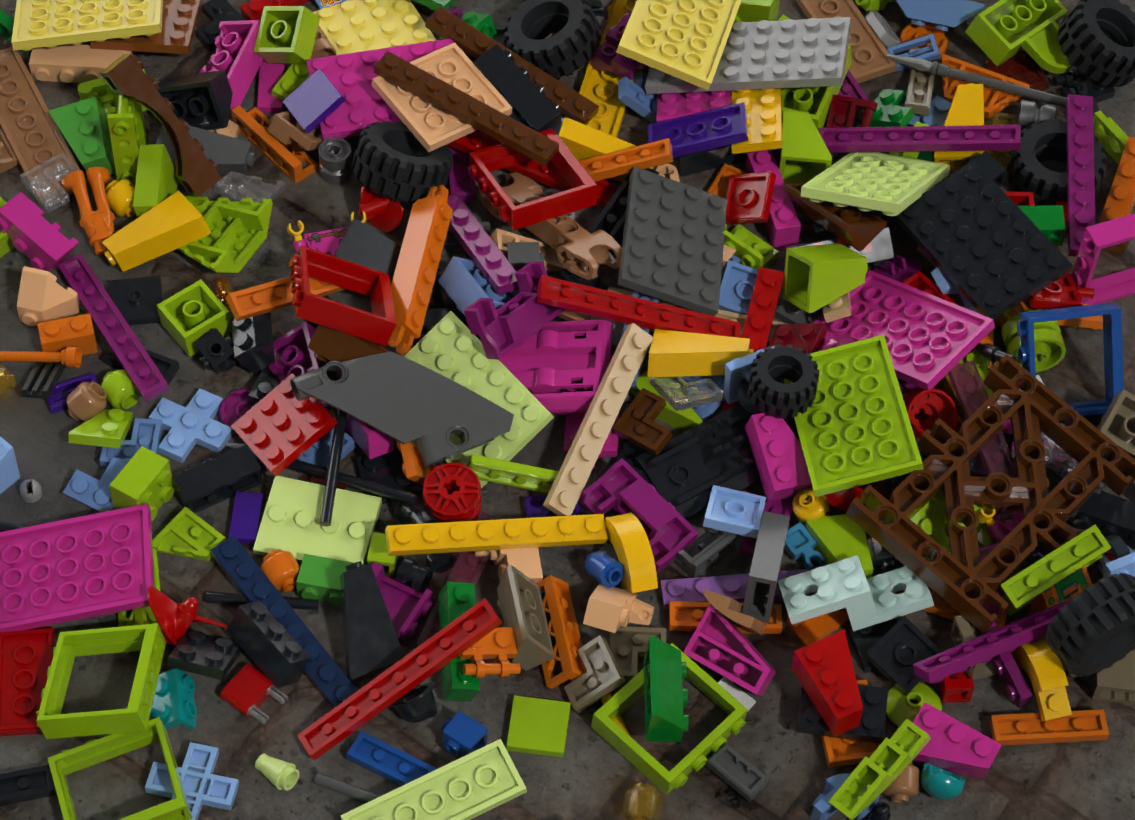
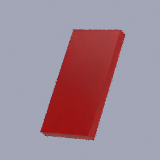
M54 628L0 632V737L43 734L42 730L37 727L36 712L40 709L42 689L45 688L48 679L47 670L53 660V647H55Z

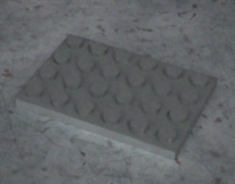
M634 166L630 173L618 285L699 313L716 316L719 310L724 234L722 232L725 230L727 199Z

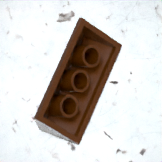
M807 182L784 184L783 189L799 212L859 252L886 227L887 222L871 211H860L858 207L850 205L838 207L833 204L834 202L828 201L816 203L811 202L807 197H801V186Z

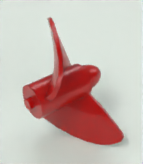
M362 185L361 202L358 203L360 208L358 210L359 215H363L364 212L366 214V221L368 220L371 225L380 231L389 232L395 230L403 216L404 209L400 205L402 202L382 197L381 194L370 191L369 187Z
M150 586L148 588V602L157 622L162 628L161 631L166 643L177 645L192 623L228 628L225 624L197 616L198 600L195 597L187 598L182 603L177 604L155 587Z

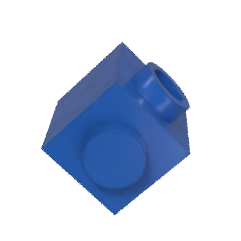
M460 710L454 718H448L441 729L442 745L447 752L454 756L459 755L463 757L484 747L488 741V728Z

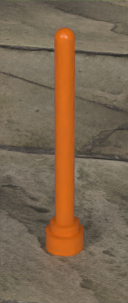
M68 346L66 349H62L61 352L0 351V362H61L67 368H79L82 362V352L80 347Z

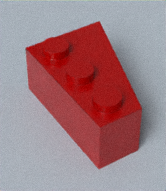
M845 629L795 650L791 669L833 736L835 737L859 726L863 705Z

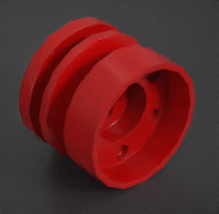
M922 388L901 390L915 437L921 438L927 429L931 431L934 423L939 418L953 430L956 429L958 420L957 408L952 398L945 392Z
M445 463L429 472L423 485L424 507L437 519V522L478 521L482 511L481 484L478 476L472 469L460 463Z

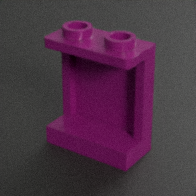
M373 562L371 566L400 645L405 647L410 638L414 639L417 636L423 618H428L434 609L435 603L433 602L432 591L426 589L424 594L417 592L385 576L384 566Z

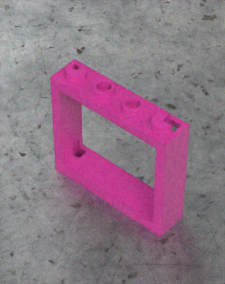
M1135 214L1085 228L1074 268L1071 272L1072 279L1078 286L1094 288L1095 290L1093 299L1081 298L1083 304H1102L1135 294V267L1092 280L1101 249L1135 239Z

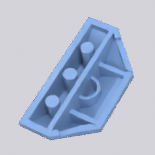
M895 0L905 17L911 19L910 24L925 26V22L935 24L934 29L948 31L949 27L955 28L983 10L985 6L983 3L969 0Z

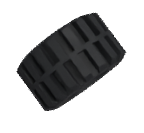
M777 344L775 348L769 346L764 349V352L760 351L756 355V359H753L748 394L749 397H752L751 402L754 406L759 405L761 412L767 411L769 416L772 417L780 415V418H786L787 415H790L793 418L798 416V412L803 414L807 411L808 407L811 408L816 396L819 370H817V362L812 361V356L809 353H803L804 349L799 347L794 349L792 348L793 345L788 344L787 347H782L781 344ZM774 379H787L793 383L782 384Z

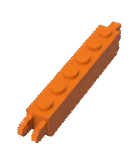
M444 185L431 187L426 198L418 199L413 204L392 279L391 291L397 324L388 345L395 347L396 352L400 353L401 356L406 355L410 351L414 339L420 338L453 209L447 204L449 190Z

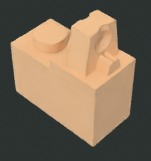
M538 547L474 551L475 556L490 557L491 560H494L495 565H499V580H501L506 567L510 565L514 566L535 583L543 579Z
M599 583L589 597L583 624L616 633L620 626L626 627L628 623L650 625L655 607L636 599L637 593H631L616 587L608 588Z

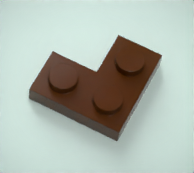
M643 388L613 425V432L657 456L672 437L671 430L654 422L666 406L665 399Z

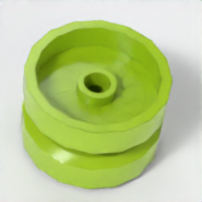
M1029 310V311H1025V312L1041 311V310ZM1019 313L1003 325L1001 334L1007 349L1006 353L1016 356V362L1022 366L1018 358V348L1021 347V337H1019L1017 332V322L1020 321ZM1058 320L1034 323L1035 373L1054 367L1065 357L1066 348L1060 334L1061 330Z

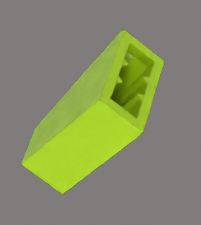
M164 144L140 145L133 208L137 217H140L176 193L179 180L176 177V170Z
M846 514L807 519L805 528L817 542L814 550L822 554L826 565L858 555L866 579L872 577L874 568L865 531Z

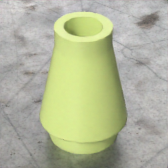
M265 753L261 754L256 760L255 768L277 789L288 791L297 783L299 770L296 769L295 764L270 757Z

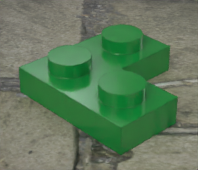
M883 89L874 100L878 105L876 112H873L870 127H906L914 117L912 107L901 106L906 99L904 90Z

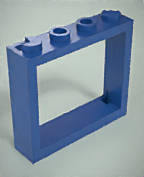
M1114 303L1020 313V321L1017 322V332L1019 337H1021L1018 358L1020 363H1022V367L1035 378L1034 323L1103 315L1105 399L1067 404L1081 416L1105 414L1114 396L1124 389L1121 307Z

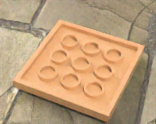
M455 42L409 62L507 116L511 115V105ZM380 76L372 79V87L428 152L478 130Z

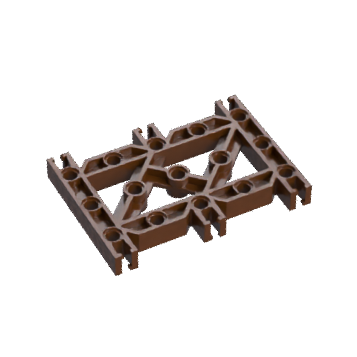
M1007 354L999 361L998 367L994 365L990 369L983 383L994 394L962 424L958 433L939 418L934 423L931 431L927 429L922 434L917 446L918 450L927 457L922 462L924 470H914L893 490L889 500L883 497L871 485L867 486L863 490L861 498L856 497L851 502L846 513L850 519L984 634L991 628L994 621L997 622L1003 616L1009 606L996 593L1000 589L999 586L1017 572L1031 557L1035 549L1045 557L1078 535L1065 522L1091 497L1101 482L1120 497L1127 486L1135 481L1134 458ZM1011 422L1015 451L1013 466L1017 471L1018 478H1009L1008 475L1001 472L991 473L988 477L970 476L969 462ZM1040 431L1079 463L1050 493H1048L1044 463L1047 451L1042 444ZM942 488L947 519L945 533L949 538L950 553L910 520ZM974 504H983L990 509H999L1004 504L1021 505L1023 520L980 562L976 528L979 518L974 510ZM880 520L886 521L888 525L883 524ZM957 522L964 524L966 527L959 525ZM923 556L929 558L931 561H926L923 558ZM965 593L972 595L974 599L969 598Z

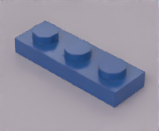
M363 731L360 732L347 752L348 760L400 786L437 769Z

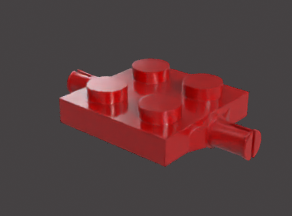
M1068 273L1027 299L1030 307L1038 310L1083 306L1081 298L1093 299L1095 290L1094 288L1078 286L1073 281L1071 274Z

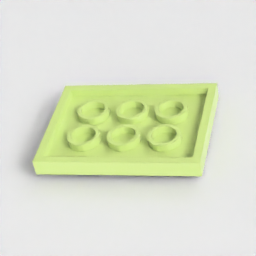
M276 476L272 484L253 552L257 555L266 556L271 551L277 549L289 551L299 564H302L304 554L353 563L361 561L362 565H365L372 534L382 505V498L336 488L331 526L320 525L325 486Z

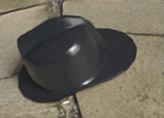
M428 682L413 688L389 707H393L400 718L412 723L434 717L438 713L433 693L437 682Z

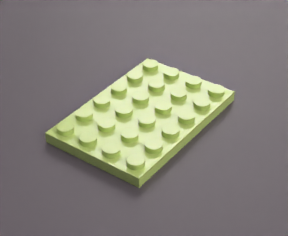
M850 152L801 186V197H807L811 202L821 203L828 201L834 202L833 204L838 207L850 205L858 207L860 211L878 210L882 211L884 215L896 216L919 199L923 193L947 177L950 172V165L879 152Z
M452 311L448 312L404 356L455 381L514 414L509 432L498 436L482 446L445 460L447 463H460L467 466L472 454L510 461L554 418L500 360L487 359L482 342L474 334H471L468 327ZM451 434V442L455 445H461L460 438L457 435ZM479 480L482 489L488 481Z

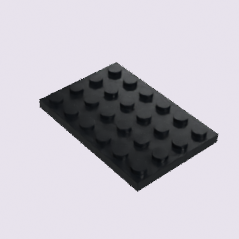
M976 162L923 193L919 199L905 210L893 216L977 311L991 319H995L1067 275L1073 269L1070 261Z

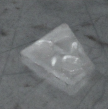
M231 171L215 184V192L223 197H228L230 201L252 198L253 202H262L263 199L274 200L284 192L285 183L283 181H277L276 185L262 182V177L246 176L242 173Z

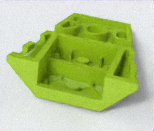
M185 196L202 214L211 234L177 250L215 272L239 273L267 238L273 205L272 199L253 202L252 198L230 201L228 197H219L217 201H210L208 197Z

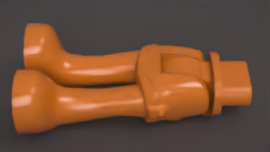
M91 167L87 169L86 175L93 191L97 207L96 211H92L86 180L82 170L67 174L61 181L63 188L67 192L74 193L81 216L80 226L84 229L90 246L94 247L96 255L101 256L107 252L102 242L114 234L115 216L110 210L105 192V184L110 180L109 170L104 167Z

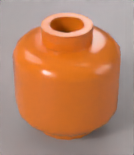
M281 549L268 553L263 558L261 570L278 591L289 592L296 588L300 566L293 554Z

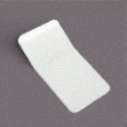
M723 676L718 682L745 706L748 711L756 703L752 697L735 686L728 678Z

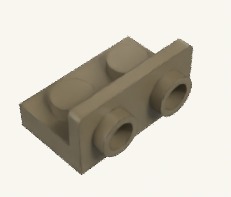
M963 615L954 617L950 636L955 646L981 636L979 629L974 627L972 623L970 624ZM992 659L985 663L975 664L966 670L968 677L973 678V680L996 674Z

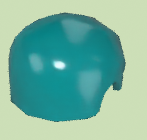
M927 762L924 763L920 779L923 789L937 799H953L959 796L966 781L965 779L962 780V777Z

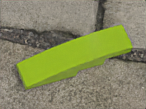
M906 719L890 739L886 737L870 758L864 757L828 802L850 820H853L914 760L931 740L930 735Z

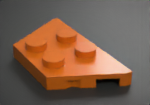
M945 54L942 55L941 63L951 68L1030 88V85ZM942 77L943 98L952 103L958 85L969 84L970 82L951 77ZM983 86L984 117L991 118L1023 96Z

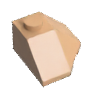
M24 266L17 300L19 320L28 326H38L37 323L71 317L80 311L78 293L70 287L64 289L56 282L57 277L51 272Z

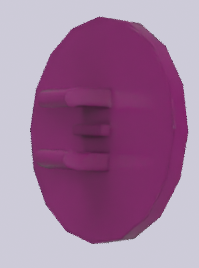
M896 255V258L886 260L885 264L876 266L873 271L902 283L918 271L923 272L922 263L917 259Z

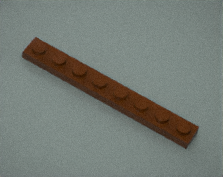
M440 6L426 20V28L443 39L453 40L462 51L475 59L481 57L496 44L502 50L507 49L514 58L513 62L518 67L523 66L530 75L529 79L533 84L538 83L544 89L545 97L550 102L552 100L555 101L561 108V113L568 118L586 125L598 113L599 106L443 7Z
M389 51L374 66L373 73L544 166L558 152L559 143Z

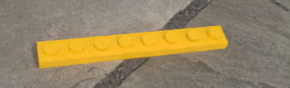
M604 514L388 525L385 529L389 556L606 544L608 540Z

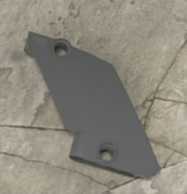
M392 351L344 362L330 361L323 367L290 379L292 391L298 401L310 397L321 400L374 427L402 444L415 442L425 467L482 446L498 436L509 432L514 414L470 389ZM326 372H336L339 377V380H330L327 377ZM450 435H457L461 440V445L453 444L450 440Z

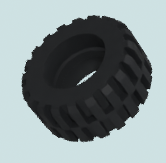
M526 0V2L520 3L516 7L515 12L510 14L509 22H506L504 29V42L509 50L557 80L565 75L567 77L573 75L575 70H581L585 67L587 61H591L594 57L593 52H597L602 34L600 31L601 27L587 0ZM556 31H559L557 34H555V35H553V36H551V37H549V38H546L548 35H550V34H552V33H554V32H556Z
M1080 0L1061 22L1058 29V42L1061 45L1063 55L1067 56V61L1070 65H1074L1077 68V72L1081 75L1084 74L1092 82H1098V85H1108L1112 88L1127 85L1135 78V13L1130 10L1128 5L1121 4L1119 0Z
M1046 119L1040 121L1039 124L1035 122L1029 125L1027 129L1025 128L1021 131V149L1011 150L1007 166V179L1013 192H1033L1035 206H1054L1057 201H1068L1067 173L1049 170L1040 161L1055 160L1067 164V122H1062V119H1054V121ZM1094 134L1096 198L1106 171L1107 156L1102 143H1098L1099 139Z
M383 121L382 123L374 122L361 132L352 161V169L357 180H360L363 186L369 187L370 191L379 193L382 197L388 199H395L398 202L403 203L405 201L409 202V204H414L418 199L426 198L431 187L439 185L446 187L454 160L451 149L448 148L447 144L428 152L405 124Z
M1126 573L1113 574L1109 578H1103L1098 583L1088 586L1082 593L1074 596L1072 601L1065 604L1047 627L1046 641L1071 674L1087 677L1092 673L1097 674L1103 669L1113 666L1115 662L1122 660L1129 652L1135 650V577Z

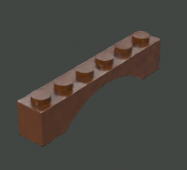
M123 54L100 72V74L115 94L128 97L142 104L162 123L174 148L176 177L190 196H201L222 179L218 174V166L213 160H208L204 155L202 144L196 138L193 139L190 136L188 125L183 119H178L174 114L172 103L166 97L163 98L160 95L158 84L152 77H147L142 70L144 65L135 55Z

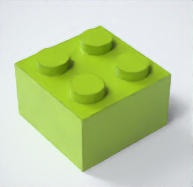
M264 6L253 52L268 63L307 64L306 60L311 59L320 17L305 6Z
M201 279L157 305L161 324L189 357L199 352L195 343L213 329L217 328L223 337L232 332L230 312Z
M141 446L109 485L114 510L148 503L151 509L152 522L157 516L159 508L164 502L167 503L174 494L169 460Z

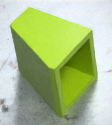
M783 111V148L778 149L780 173L785 184L809 182L831 166L832 156L809 113Z
M842 244L787 248L782 298L808 313H813L865 283L868 271L867 257Z

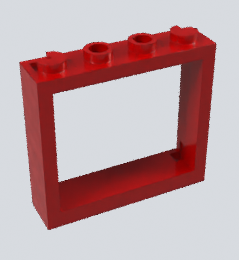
M552 128L538 133L559 143L558 152L551 161L572 189L514 206L490 172L532 160L531 158L504 143L469 153L470 166L467 167L469 176L476 180L480 191L488 196L491 206L493 208L496 207L502 221L507 222L513 231L597 205V184Z
M301 245L298 253L294 254L289 262V268H291L290 280L293 282L291 293H294L292 305L295 306V316L387 346L397 324L389 274ZM309 277L369 296L372 313L311 294Z

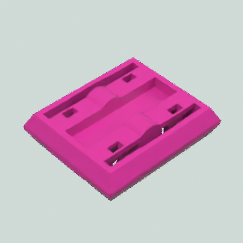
M607 320L548 322L540 328V332L528 337L521 346L512 349L499 360L529 391H532L533 396L552 415L586 414L611 361L613 322ZM577 388H584V391L578 392L576 390Z

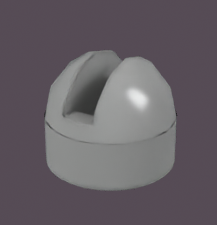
M28 479L21 483L19 492L23 501L34 503L42 497V488L38 481ZM32 487L33 493L28 494L27 488Z

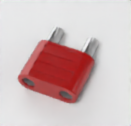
M250 664L245 665L220 693V698L246 717L251 715L262 724L269 720V716L258 707L269 696L281 704L288 700V696L277 689L266 675Z

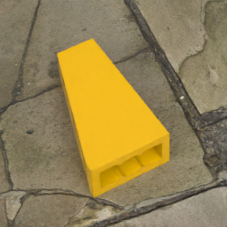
M969 83L958 85L944 126L984 125L983 84ZM985 150L935 151L934 162L949 164L950 170L961 169L972 157L979 156Z
M565 117L558 135L578 161L636 146ZM629 173L607 179L623 182Z
M177 191L104 240L102 243L107 250L104 256L111 266L116 264L122 272H125L211 234V231L202 214L180 191Z
M655 329L649 351L647 377L725 375L726 363L735 358H742L753 354L754 349H749L750 339Z

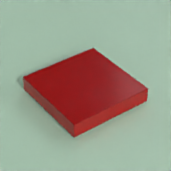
M773 172L730 175L725 197L727 199L725 223L727 225L768 222L776 174Z

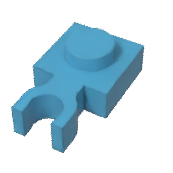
M801 522L788 529L784 549L793 560L801 557L806 569H813L814 567L810 560H816L820 566L824 564L825 558L822 554L813 550L816 548V540Z

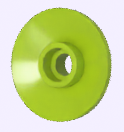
M919 682L907 696L894 685L888 692L886 715L899 728L906 719L913 723L924 702L942 711V705L937 693L924 683ZM910 700H916L919 703L913 704L910 702Z

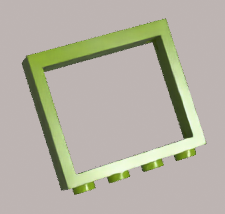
M158 623L59 633L57 645L53 647L52 664L47 670V683L45 688L42 689L40 709L36 712L37 727L42 730L46 739L147 731L166 646V640ZM141 651L127 709L61 714L75 657Z
M673 643L670 644L671 646H673V647L677 648L678 650H680V649H679L678 647H676ZM682 651L681 662H686L687 665L686 678L729 716L670 772L614 722L617 716L621 715L644 694V669L593 714L591 727L666 795L674 788L682 787L688 780L687 776L693 770L698 772L706 764L707 757L713 751L717 752L727 743L726 739L732 733L734 735L740 733V729L746 724L745 718L748 711L745 706Z
M160 717L149 720L147 731L117 733L100 739H92L84 745L70 750H62V753L48 758L64 820H78L66 775L157 741L160 742L176 798L118 820L193 819L168 732Z

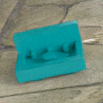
M175 668L159 674L150 720L160 717L166 730L181 724L190 730L196 728L195 682L191 676Z

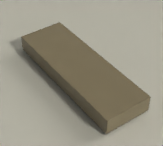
M911 67L905 107H912L914 114L929 116L935 75Z

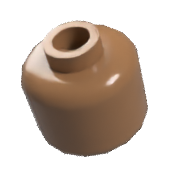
M82 382L67 396L66 403L70 416L75 420L88 421L106 408L107 394L95 382Z
M911 762L882 793L891 797V802L908 803L909 798L919 793V769L912 765Z

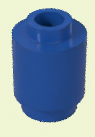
M593 552L585 560L584 566L587 574L605 587H614L622 580L624 575L623 565L606 553Z

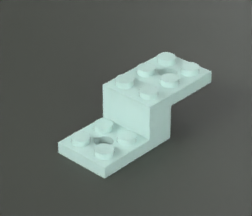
M858 555L778 580L792 625L845 608L852 629L856 631L934 606L927 584L906 566L866 579ZM904 590L901 594H894L897 591ZM817 592L816 594H814V595H812V596H806V595H808L809 593Z

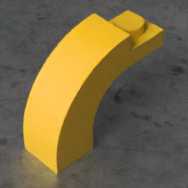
M632 513L606 517L605 524L608 540L616 551L618 561L624 567V575L621 580L622 588L631 593L657 589L658 582L654 556L647 534L640 521Z
M1042 636L1036 642L1025 643L1016 647L1011 654L1018 668H1022L1030 678L1041 720L1047 721L1072 715L1065 687L1069 686L1063 665L1048 645L1046 638Z

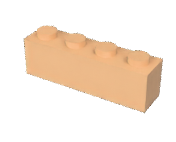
M64 44L52 48L39 47L32 49L29 67L33 81L83 83L102 78L100 72L123 54H131L133 56L132 51L91 49L90 45Z

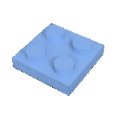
M713 485L703 526L757 539L766 497Z

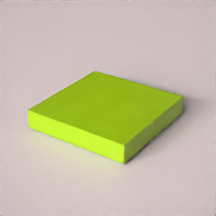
M514 695L506 750L564 758L571 702Z

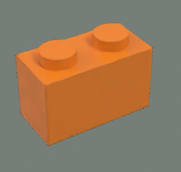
M90 313L37 323L43 352H61L62 349L73 346L81 348L82 356L98 353Z

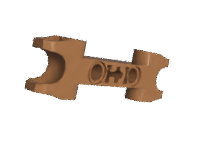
M517 172L506 174L505 187L500 186L514 206L544 197V192L539 184ZM478 186V197L490 214L502 220L496 207L493 208L491 206L488 196L482 193ZM566 214L525 227L557 251L558 261L564 268L584 279L589 280L598 277V264H605L611 268L620 267L622 248L611 235L603 230L589 233ZM609 250H612L615 253L617 260L612 256Z

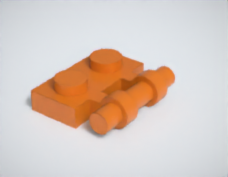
M514 627L495 628L459 655L460 659H471V664H463V675H473L474 678H484L485 675H498L501 678L509 677L510 674H520V663H510L507 659L515 658L518 654ZM483 659H495L496 663H485Z

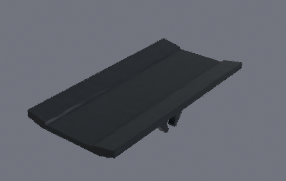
M739 404L670 439L657 456L647 451L635 457V461L646 473L657 492L667 502L671 503L676 511L687 520L707 510L713 485L743 491L761 481L745 429V425L751 415L755 414L746 411ZM787 415L783 419L800 442L794 417L792 418L790 415Z

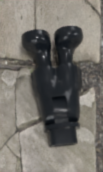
M391 499L395 516L399 518V525L438 523L437 519L418 500L414 505ZM453 552L423 554L426 563L435 573H443L450 570L457 561Z

